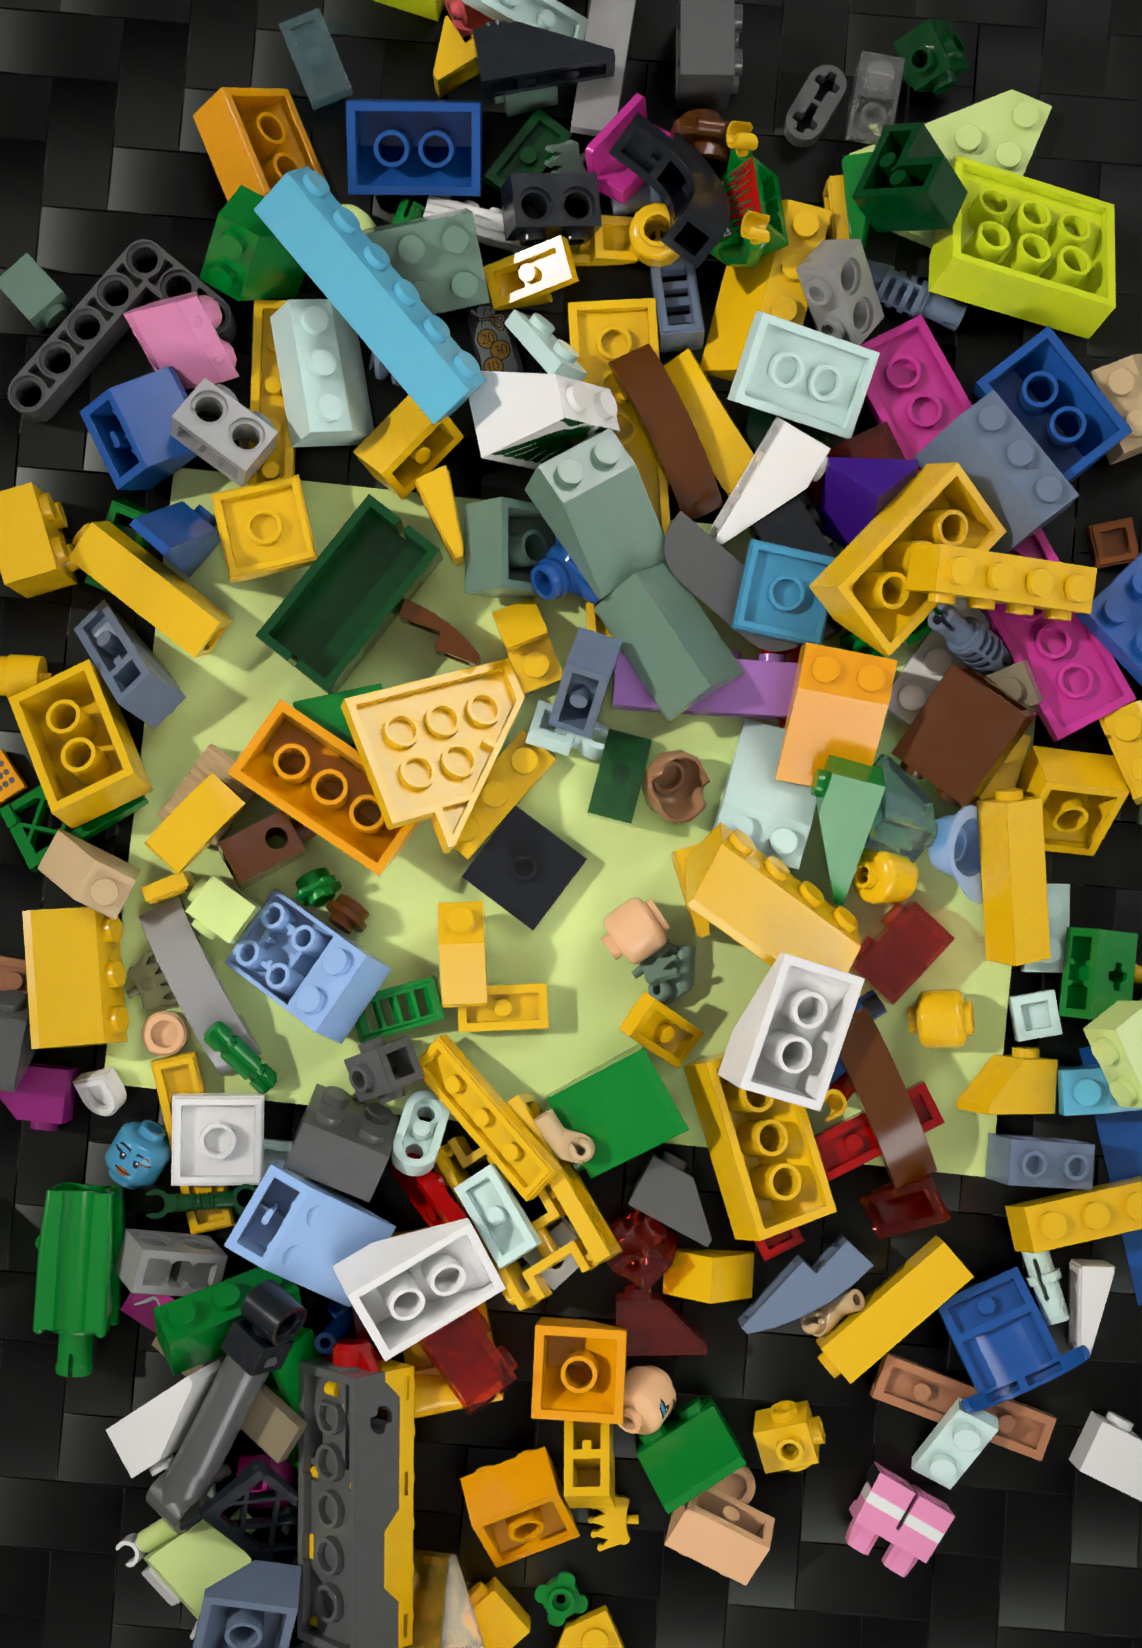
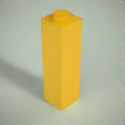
M110 521L87 523L75 535L72 541L75 548L68 556L69 560L192 657L197 658L210 654L234 620Z
M1019 788L995 790V798L977 801L986 960L1012 966L1051 959L1042 798L1023 796V789Z
M936 1235L864 1298L865 1306L861 1311L844 1315L830 1333L816 1339L817 1344L823 1351L817 1358L834 1378L842 1373L850 1384L853 1383L974 1276L946 1243Z

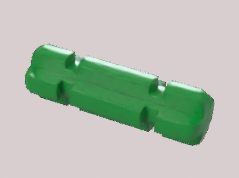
M222 1021L214 1022L203 1034L205 1043L215 1052L219 1051L221 1053L220 1057L244 1080L249 1079L251 1081L249 1084L258 1093H267L278 1082L277 1073L267 1063L262 1064L260 1062L261 1058L238 1036H233L231 1034L232 1030Z

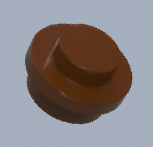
M340 894L336 901L330 900L326 905L327 910L331 913L328 920L342 932L351 934L355 930L362 933L367 927L365 920L368 918L369 912L349 896Z

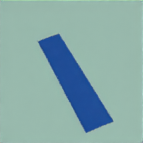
M1091 1046L1079 1048L1083 1065L1099 1064L1092 1054ZM1142 1110L1094 1114L1109 1182L1142 1176ZM1142 1229L1122 1233L1138 1306L1142 1305Z

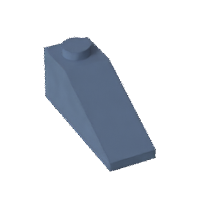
M103 599L74 628L117 703L154 729L186 698L167 668L106 599Z

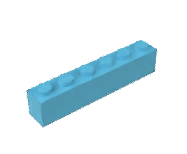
M309 166L286 172L253 209L429 420L436 424L452 415L487 381L480 372V366L476 359L458 346L450 336V330L446 323L438 316L432 315L420 300V294L416 287L409 281L402 279L390 264V258L385 250L371 242L361 230L358 218L349 209L340 205L330 193L327 181L318 172L311 170Z

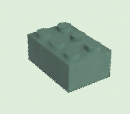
M465 208L362 230L372 243L379 245L385 250L390 258V264L402 279L409 281L416 287L420 294V300L432 315L490 303L473 213L469 209Z

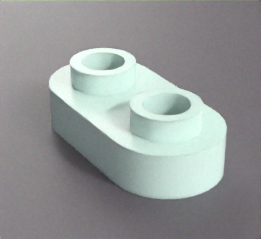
M418 1091L407 1099L391 1151L392 1163L398 1171L408 1176H421L432 1170L445 1133L450 1111L433 1091ZM426 1116L429 1117L432 1121L426 1122L424 1120H420L418 1117ZM415 1153L420 1156V1159L410 1158L407 1154Z

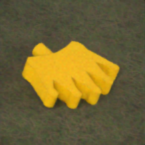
M615 1493V1508H592L603 1513L594 1516L590 1515L588 1523H595L603 1527L597 1530L593 1529L591 1537L607 1539L604 1543L598 1544V1551H603L619 1544L625 1545L629 1543L631 1537L627 1524H639V1515H627L630 1503L628 1496Z

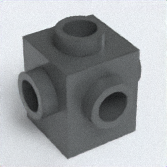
M383 1035L358 1044L359 1054L344 1060L349 1073L350 1083L355 1089L359 1103L375 1097L378 1098L380 1104L395 1100L405 1095L403 1087L425 1078L409 1035L388 1043L385 1042Z

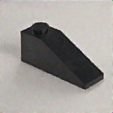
M492 20L484 23L481 28L473 29L474 49L484 99L614 76V49L518 21L507 23L503 20Z

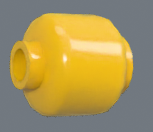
M653 203L644 206L636 212L630 222L629 240L632 251L637 259L647 266H667L680 257V255L661 242L660 234L664 236L670 224V216L665 204Z
M873 845L864 848L852 880L853 887L857 895L865 902L896 904L906 901L913 894L917 886L919 876L917 863L912 854L903 847Z
M924 990L919 994L916 1006H908L909 1033H918L919 1042L925 1048H960L966 1043L967 1036H974L973 1001L965 1000V996L960 990Z

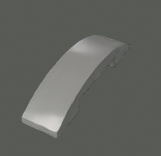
M177 896L140 915L139 919L155 958L182 1012L220 1075H223L233 1068L220 1057L221 1053L219 1051L215 1052L204 1041V1032L214 1022L222 1021L232 1030L231 1034L233 1036H238L258 1056L262 1053L242 1014L238 1015L198 938L200 936L199 932L191 926L193 920L185 912L187 909L181 897Z

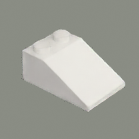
M781 952L732 1030L718 1075L741 1089L821 1111L865 978Z
M468 1218L372 1242L332 1266L347 1297L384 1361L389 1360L506 1289Z

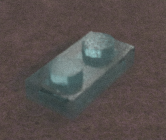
M319 8L279 23L281 33L313 110L353 94L352 87Z

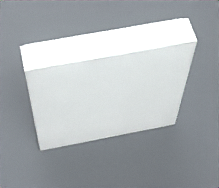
M173 1093L171 1186L259 1185L263 1179L265 1094Z

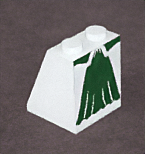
M480 371L487 381L469 398L481 458L536 469L538 465L610 427L614 433L620 431L616 416L617 404L609 388L556 374Z

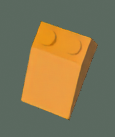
M808 642L802 645L775 780L811 787L816 770L818 768L824 770L829 755L873 766L889 706L898 660Z

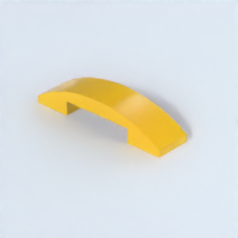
M688 348L665 364L664 368L692 420L714 476L727 495L730 496L755 453L716 394L704 370Z

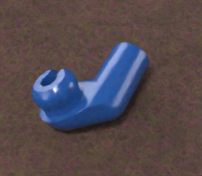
M334 1300L328 1303L327 1311L332 1315L333 1319L314 1340L315 1348L319 1353L326 1355L332 1353V1346L338 1340L345 1339L354 1323L352 1305L348 1307Z

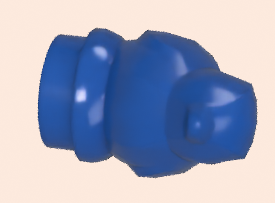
M555 536L556 545L551 547L546 558L542 559L531 571V582L535 591L545 600L559 599L568 593L579 595L592 604L598 603L600 600Z

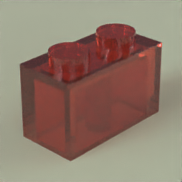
M908 901L904 906L900 902L896 903L882 917L880 921L885 925L884 928L874 938L866 935L860 941L861 948L850 968L857 976L865 978L864 982L888 1004L894 1005L955 939L916 901Z
M477 1308L466 1312L417 1342L469 1417L513 1386L517 1380V1376L513 1371L518 1368L508 1350L503 1345L496 1348L489 1339L487 1333L491 1331V1328Z

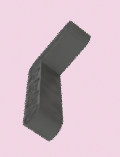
M147 239L134 241L14 377L8 387L7 395L9 402L25 419L33 423H42L51 419L129 330L130 326L123 313L152 303L154 300L171 298L178 287L189 286L191 287V293L197 292L199 296L207 295L218 302L221 313L225 316V321L216 331L220 339L231 343L237 335L238 324L236 318L225 300L157 243ZM149 258L158 260L155 269L151 272H139V266L144 260ZM120 291L129 292L128 299L124 304L117 307L110 305L114 294ZM88 325H100V330L93 339L83 340L81 338L83 330ZM63 357L71 358L70 366L66 371L59 374L53 373V366L58 359ZM34 390H41L42 396L39 403L32 407H25L24 402L27 394Z

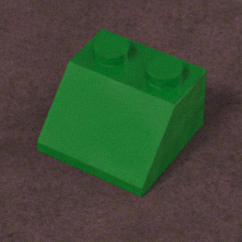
M240 185L217 216L199 279L237 301L296 298L300 293L306 272L253 210L264 197L243 185Z
M711 1396L702 1401L699 1397H696L686 1402L677 1410L679 1416L665 1425L662 1424L661 1428L653 1434H639L640 1441L635 1443L636 1455L667 1514H670L747 1464L737 1437Z

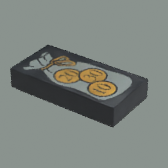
M489 298L490 303L464 308L480 371L524 373L517 339L504 324L511 314L510 309L494 310L491 298Z

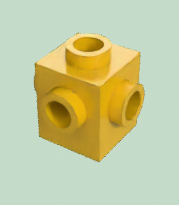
M790 1400L781 1401L774 1404L771 1408L755 1412L753 1435L765 1474L787 1469L794 1472L801 1471L812 1464L819 1463V1445L826 1442L825 1432L820 1416H812L808 1400L796 1403Z

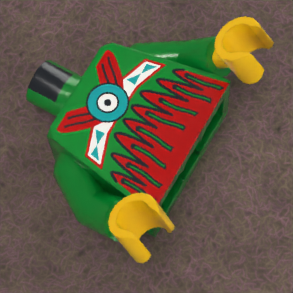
M731 121L727 128L726 142L727 146L731 148L728 167L719 179L729 201L730 221L723 237L710 254L729 267L754 268L759 264L761 256L789 245L778 176L753 156L752 151L758 147V139L755 134L751 133L753 129L752 123L743 121Z

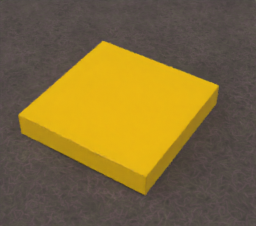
M299 474L210 494L231 583L311 566L318 558Z

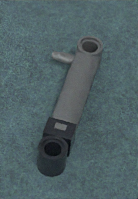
M273 1279L259 1283L243 1301L241 1315L244 1319L233 1321L220 1347L227 1355L170 1468L153 1482L147 1492L146 1502L178 1534L186 1533L191 1527L202 1520L198 1509L211 1499L207 1493L212 1484L220 1482L231 1475L230 1465L223 1462L269 1372L282 1368L295 1343L291 1339L300 1331L307 1318V1310Z

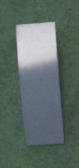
M840 1234L812 1266L800 1255H797L737 1320L741 1328L747 1334L772 1329L802 1318L842 1294L874 1265L850 1241Z

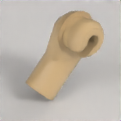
M553 1109L543 1112L533 1120L557 1158L574 1163H585L593 1157L595 1152L593 1140L584 1133L564 1128Z
M858 1289L844 1291L828 1304L802 1317L800 1324L803 1331L815 1337H821L830 1333L844 1315L861 1311L864 1308V1296Z

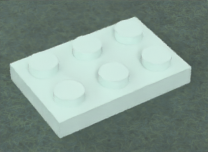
M756 311L727 399L851 440L880 353L765 312Z

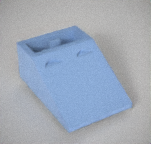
M277 889L273 890L224 962L314 1032L341 1044L392 970V968Z
M278 1158L269 1166L224 1246L266 1271L350 1307L352 1304L332 1266L372 1242L390 1238L396 1226L328 1186L284 1169L285 1161Z

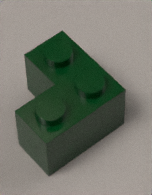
M923 122L885 125L852 198L876 232L952 229L968 191Z

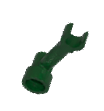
M243 1184L238 1185L233 1191L204 1192L203 1194H168L163 1190L153 1189L145 1195L151 1197L161 1196L165 1201V1207L159 1213H149L146 1216L151 1219L161 1220L169 1216L170 1213L191 1212L194 1210L206 1211L207 1209H234L241 1216L246 1208L241 1203L242 1195L246 1191H253L254 1193L258 1185Z

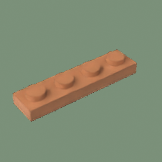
M888 1352L882 1358L870 1391L872 1398L938 1423L959 1397L965 1399L977 1394L973 1384ZM1013 1399L984 1410L997 1417L999 1422V1430L989 1442L1042 1462L1057 1420L1054 1415Z

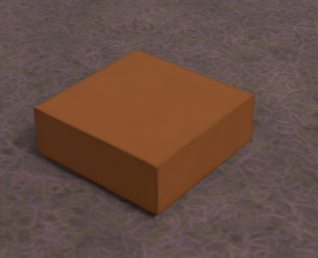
M1132 517L1089 525L1085 528L1093 567L1097 568V570L1127 565L1140 554Z

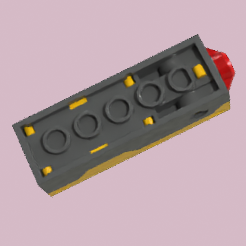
M363 1338L340 1339L332 1346V1353L327 1356L299 1362V1416L308 1425L299 1438L298 1565L301 1566L297 1612V1638L318 1648H403L413 1644V1530L415 1525L413 1517L415 1481L414 1366L391 1359L384 1361L372 1343Z

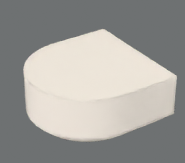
M114 1067L82 1073L72 1082L87 1108L98 1115L111 1116L126 1102L127 1094L125 1087Z

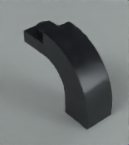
M637 112L617 139L609 154L646 181L659 194L670 216L669 227L661 242L697 269L721 240L729 225L730 206L725 189L711 165L688 140L679 133L672 140Z

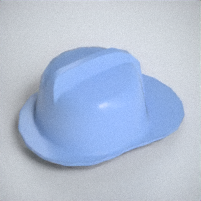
M970 804L963 806L956 814L927 821L924 829L929 840L928 856L932 866L936 870L954 877L970 901L982 904L977 807Z

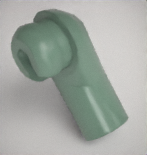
M675 945L678 950L673 955L678 956L681 962L674 967L681 972V975L662 982L656 987L649 985L648 994L662 1004L667 1005L675 1002L688 992L694 984L696 947Z

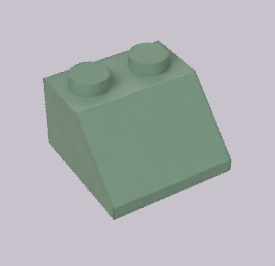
M497 497L465 504L466 594L494 598H542L537 594L532 585L531 571L542 559L546 558L547 553L551 547L556 545L555 534L534 503Z

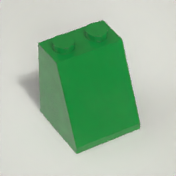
M639 1043L547 1094L546 1099L550 1105L543 1109L544 1112L553 1109L564 1128L584 1133L593 1140L595 1145L593 1157L585 1163L572 1162L577 1172L586 1169L591 1179L689 1130L645 1049Z

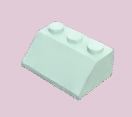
M288 299L270 317L291 448L360 445L374 431L359 336L329 299Z

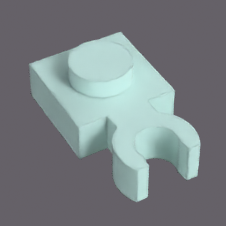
M538 700L525 743L565 756L569 755L572 747L578 749L588 759L600 760L605 746L602 743L605 742L609 731L607 726L596 723L590 739L548 725L554 704Z

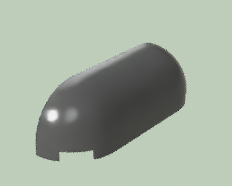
M680 511L671 522L665 536L664 553L667 565L679 582L731 626L744 565ZM737 631L750 643L767 651H787L799 646V644Z

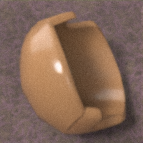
M681 749L660 753L646 769L642 780V791L648 806L661 817L675 824L690 822L703 812L707 806L703 797L704 787L710 783V779L698 757Z

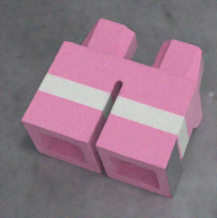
M873 1461L865 1476L867 1479L866 1484L858 1499L849 1507L853 1519L850 1522L845 1539L849 1546L866 1555L870 1553L879 1536L889 1541L891 1544L881 1560L891 1571L905 1577L918 1559L927 1563L955 1518V1515L943 1501L914 1484L910 1485L907 1480Z

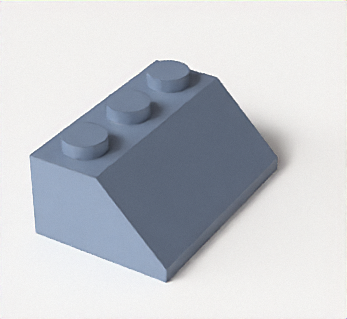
M992 390L960 414L914 457V460H918V465L921 469L926 464L959 463L1007 531L989 550L991 552L1009 554L1067 510L1079 496L995 390Z
M254 1560L206 1588L192 1648H289L298 1612L301 1566Z

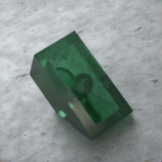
M609 729L587 811L588 816L626 826L631 825L650 752L651 739Z

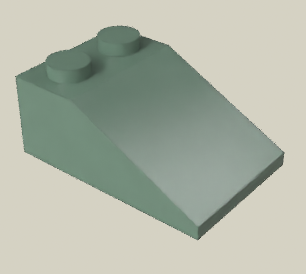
M611 427L537 466L525 491L599 600L607 597L634 572L666 562L664 553L665 536L637 466Z

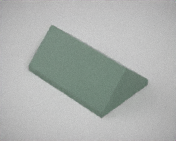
M667 562L634 572L594 607V611L612 638L623 641L620 650L667 721H670L744 673L690 590L675 578Z

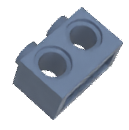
M988 1133L985 1178L1012 1186L1092 1190L1095 1144L1072 1138Z

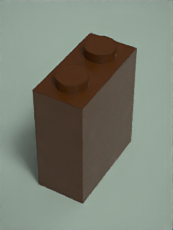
M966 663L951 664L891 754L902 761L900 767L907 774L919 780L926 778L938 788L935 792L944 801L954 806H959V804L967 806L979 799L1037 716V713Z

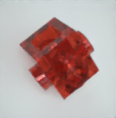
M634 1209L625 1220L617 1218L610 1226V1230L622 1252L604 1263L609 1265L616 1274L626 1277L647 1292L673 1265L679 1237L666 1229L658 1220Z

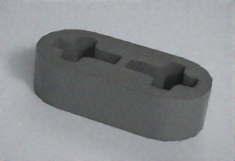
M821 65L815 68L789 108L783 129L787 141L793 146L807 148L814 145L820 139L842 102L847 83L844 73L838 67ZM827 80L834 83L833 92L829 91L826 93L822 102L816 100L820 85H823ZM808 111L813 112L811 129L807 128L803 133L796 130L797 121L801 122Z

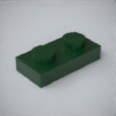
M537 108L485 173L484 181L500 193L501 186L511 173H547L550 168L545 166L544 162L549 160L556 152H547L545 150L546 146L573 140V134L540 108Z

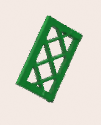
M41 785L0 808L2 818L10 829L29 869L34 873L39 871L37 868L49 848L47 846L39 852L37 851L35 842L38 834L43 833L55 836L58 831L41 826L48 808V802ZM143 795L81 825L72 832H69L70 827L64 822L61 829L84 841H88L149 804L146 796ZM40 801L33 823H23L19 813Z

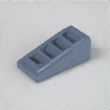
M679 257L667 266H650L653 298H656L660 352L685 351L688 348L690 350L701 349L703 347L705 329L695 267L682 257ZM686 275V280L662 283V278ZM683 293H687V294H688V296H684V297H674V298H665V297H664V295L683 294ZM690 312V314L667 316V313Z

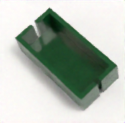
M368 494L255 636L290 665L296 667L304 676L327 694L337 693L399 615L404 600L410 601L443 560L441 551L410 525L404 528L401 518Z

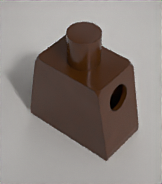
M278 811L219 841L218 847L222 859L238 888L242 891L304 856L305 847L303 843L316 837L317 834L295 819L289 820L287 814L283 811ZM277 835L284 839L286 845L279 849H273L267 845L266 840Z

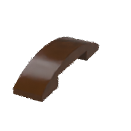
M648 343L608 362L626 404L631 403L666 478L668 494L677 513L682 511L693 521L723 507L724 504L715 476L692 420L668 373L650 344Z
M864 1007L855 1011L839 1055V1061L847 1072L878 1144L877 1149L895 1189H898L937 1171L908 1092L868 1008Z

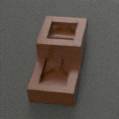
M404 600L398 615L401 622L438 635L439 637L434 648L438 655L470 667L481 664L480 655L470 642L452 625L428 609L409 600Z

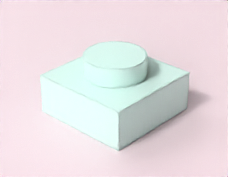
M1050 989L1009 996L1008 1006L1015 1041L1020 1042L1063 1034L1055 990Z

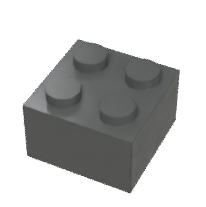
M679 0L676 19L675 109L727 110L730 95L738 94L739 76H742L743 48H738L739 32H742L743 4H735V0Z
M317 1083L298 1126L284 1169L370 1202L390 1157L400 1116L392 1114L390 1109L379 1103H359L358 1099L350 1097L348 1092L339 1087H325Z

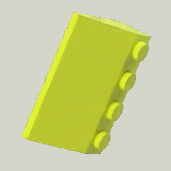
M955 155L950 165L968 193L952 229L935 231L929 257L928 292L1046 327L1050 326V328L1089 339L1116 308L1114 204Z

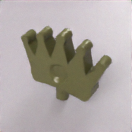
M152 950L147 951L140 961L127 971V976L136 985L126 991L128 997L131 999L140 994L144 1009L178 1004L176 998H164L172 991L169 985H162L166 982L164 974H156L160 969L158 962L148 964L154 953Z

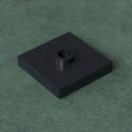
M515 805L462 877L531 930H534L587 859Z

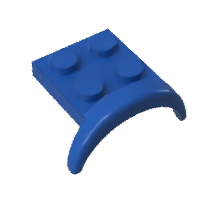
M1014 1267L951 1296L937 1309L977 1394L961 1400L967 1413L988 1409L1026 1393L1076 1368L1090 1357V1352L1085 1345H1081L1062 1355L1060 1354L1018 1267Z

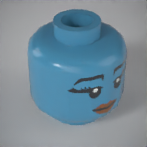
M144 1120L142 1123L133 1121L124 1124L105 1154L110 1177L117 1184L128 1189H138L139 1187L153 1185L172 1155L170 1143L166 1137V1130L151 1120Z

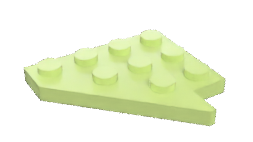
M1011 89L928 122L925 126L950 164L953 157L958 155L1023 176L1052 106ZM877 143L852 152L849 155L873 152ZM936 230L894 231L893 233L932 248Z

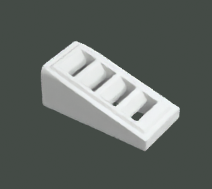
M1071 1259L1069 1262L1068 1311L1072 1318L1068 1320L1067 1347L1070 1350L1085 1345L1091 1355L1115 1273V1266L1105 1260Z

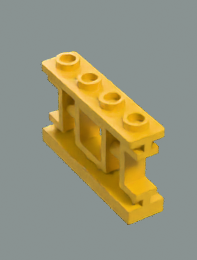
M518 1094L505 1103L562 1168L538 1194L548 1213L531 1223L542 1241V1244L537 1246V1249L543 1259L523 1271L517 1260L499 1269L474 1225L482 1245L506 1288L502 1291L504 1297L511 1305H516L519 1311L531 1308L540 1303L542 1299L553 1294L542 1273L572 1255L581 1272L584 1273L622 1252L572 1162L557 1158L534 1124L533 1120L543 1112L532 1094ZM464 1136L454 1137L446 1145L440 1146L434 1165V1170L444 1178L447 1186H450L457 1199L456 1204L458 1206H463L454 1188L470 1178L466 1168H472L485 1159L488 1160L489 1164H494L481 1148L472 1151ZM505 1177L507 1183L509 1184V1186H511L512 1184ZM567 1215L580 1238L558 1249L546 1227Z

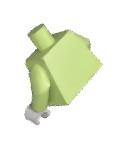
M240 1508L230 1517L231 1520L239 1519ZM161 1518L139 1533L127 1535L116 1545V1551L124 1545L132 1547L135 1556L125 1565L133 1567L143 1558L195 1616L197 1622L190 1635L192 1640L195 1637L205 1589L253 1562L244 1550L203 1519L186 1533L178 1534ZM250 1529L246 1531L252 1535L257 1529Z

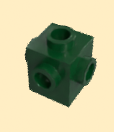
M928 19L893 43L902 62L900 67L901 74L905 82L914 91L933 92L934 95L941 94L954 87L958 83L956 77L970 69L964 57L966 55V46L959 34L952 30L948 20Z

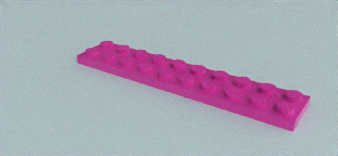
M922 315L860 345L880 353L864 401L897 459L914 460V457L954 419L972 406ZM1042 529L1009 553L1010 555L1060 562ZM995 603V610L980 609L985 615L992 632L1002 640L1005 648L1010 653L1011 664L1028 660L1044 702L1034 705V708L1054 743L1137 699L1112 654L1075 616L1078 613H1072L1071 621H1061L1043 618L1044 610L1034 609L1033 616L1005 613L1006 605Z

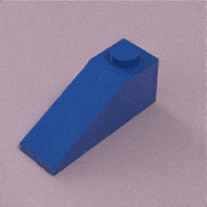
M181 501L138 516L129 524L152 547L189 578L221 542L219 532L215 529L217 526L216 518L200 504L193 510L185 502Z

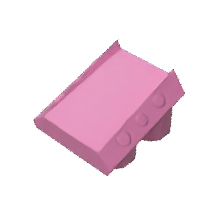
M197 292L158 300L123 313L154 371L165 367H174L185 390L196 388L204 377L213 384L239 377L235 368L237 358L234 349L227 341L220 339L216 328L221 324L222 313L218 302L207 295L199 296Z

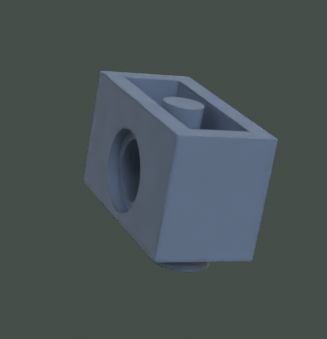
M579 627L564 667L548 725L591 739L623 641Z

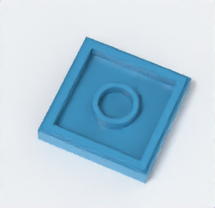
M751 539L748 545L731 629L799 645H804L806 642L822 645L828 611L809 588V585L828 567L835 557Z

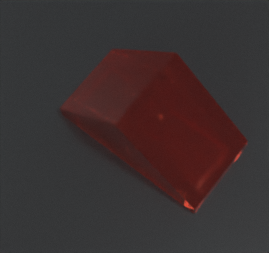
M929 1174L898 1189H895L891 1182L859 1199L878 1240L947 1222L951 1218Z

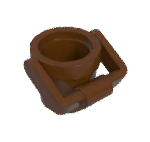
M695 109L684 113L673 123L670 135L672 140L677 133L682 135L707 160L718 178L727 169L730 152L727 149L725 137L730 122H725L721 115L714 110Z

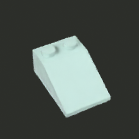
M745 718L712 830L720 822L732 831L736 829L741 830L750 837L756 849L767 857L770 855L776 856L790 871L799 870L815 812L816 797L811 795V787L775 780L784 729Z

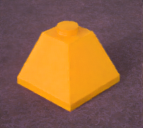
M541 1317L535 1325L531 1418L623 1424L627 1329L585 1319Z

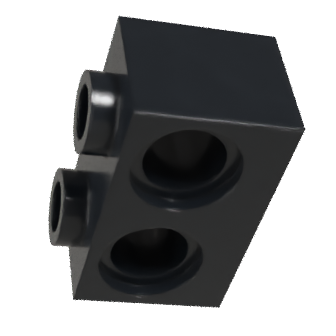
M511 173L500 188L505 241H519L521 246L533 247L561 235L568 239L569 246H578L587 243L602 226L597 173ZM525 204L533 207L537 212L538 219L526 216L521 205ZM564 204L574 206L579 211L580 219L571 217L567 213Z

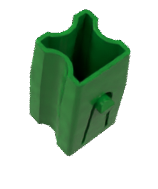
M60 1182L47 1189L41 1233L35 1241V1247L38 1249L33 1331L35 1334H42L44 1330H50L53 1333L59 1334L58 1359L55 1367V1372L59 1376L68 1377L69 1371H72V1377L91 1375L93 1370V1334L98 1338H103L110 1330V1325L116 1326L120 1322L122 1280L115 1273V1267L125 1232V1187L121 1185H87L74 1182Z

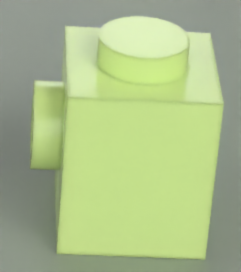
M212 875L209 880L202 877L187 896V899L192 903L185 912L195 918L191 926L211 940L218 935L231 944L239 940L262 906L221 876Z

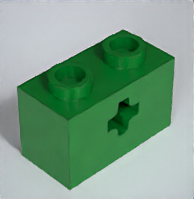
M1079 927L1066 928L1059 1016L1094 1020L1115 1002L1132 1001L1138 940L1137 933Z

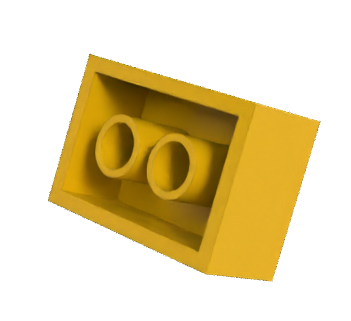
M89 659L8 698L51 813L71 829L153 791L120 706L97 667Z

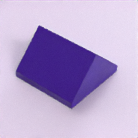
M828 457L816 508L823 523V527L819 529L821 533L845 549L917 474L918 460Z

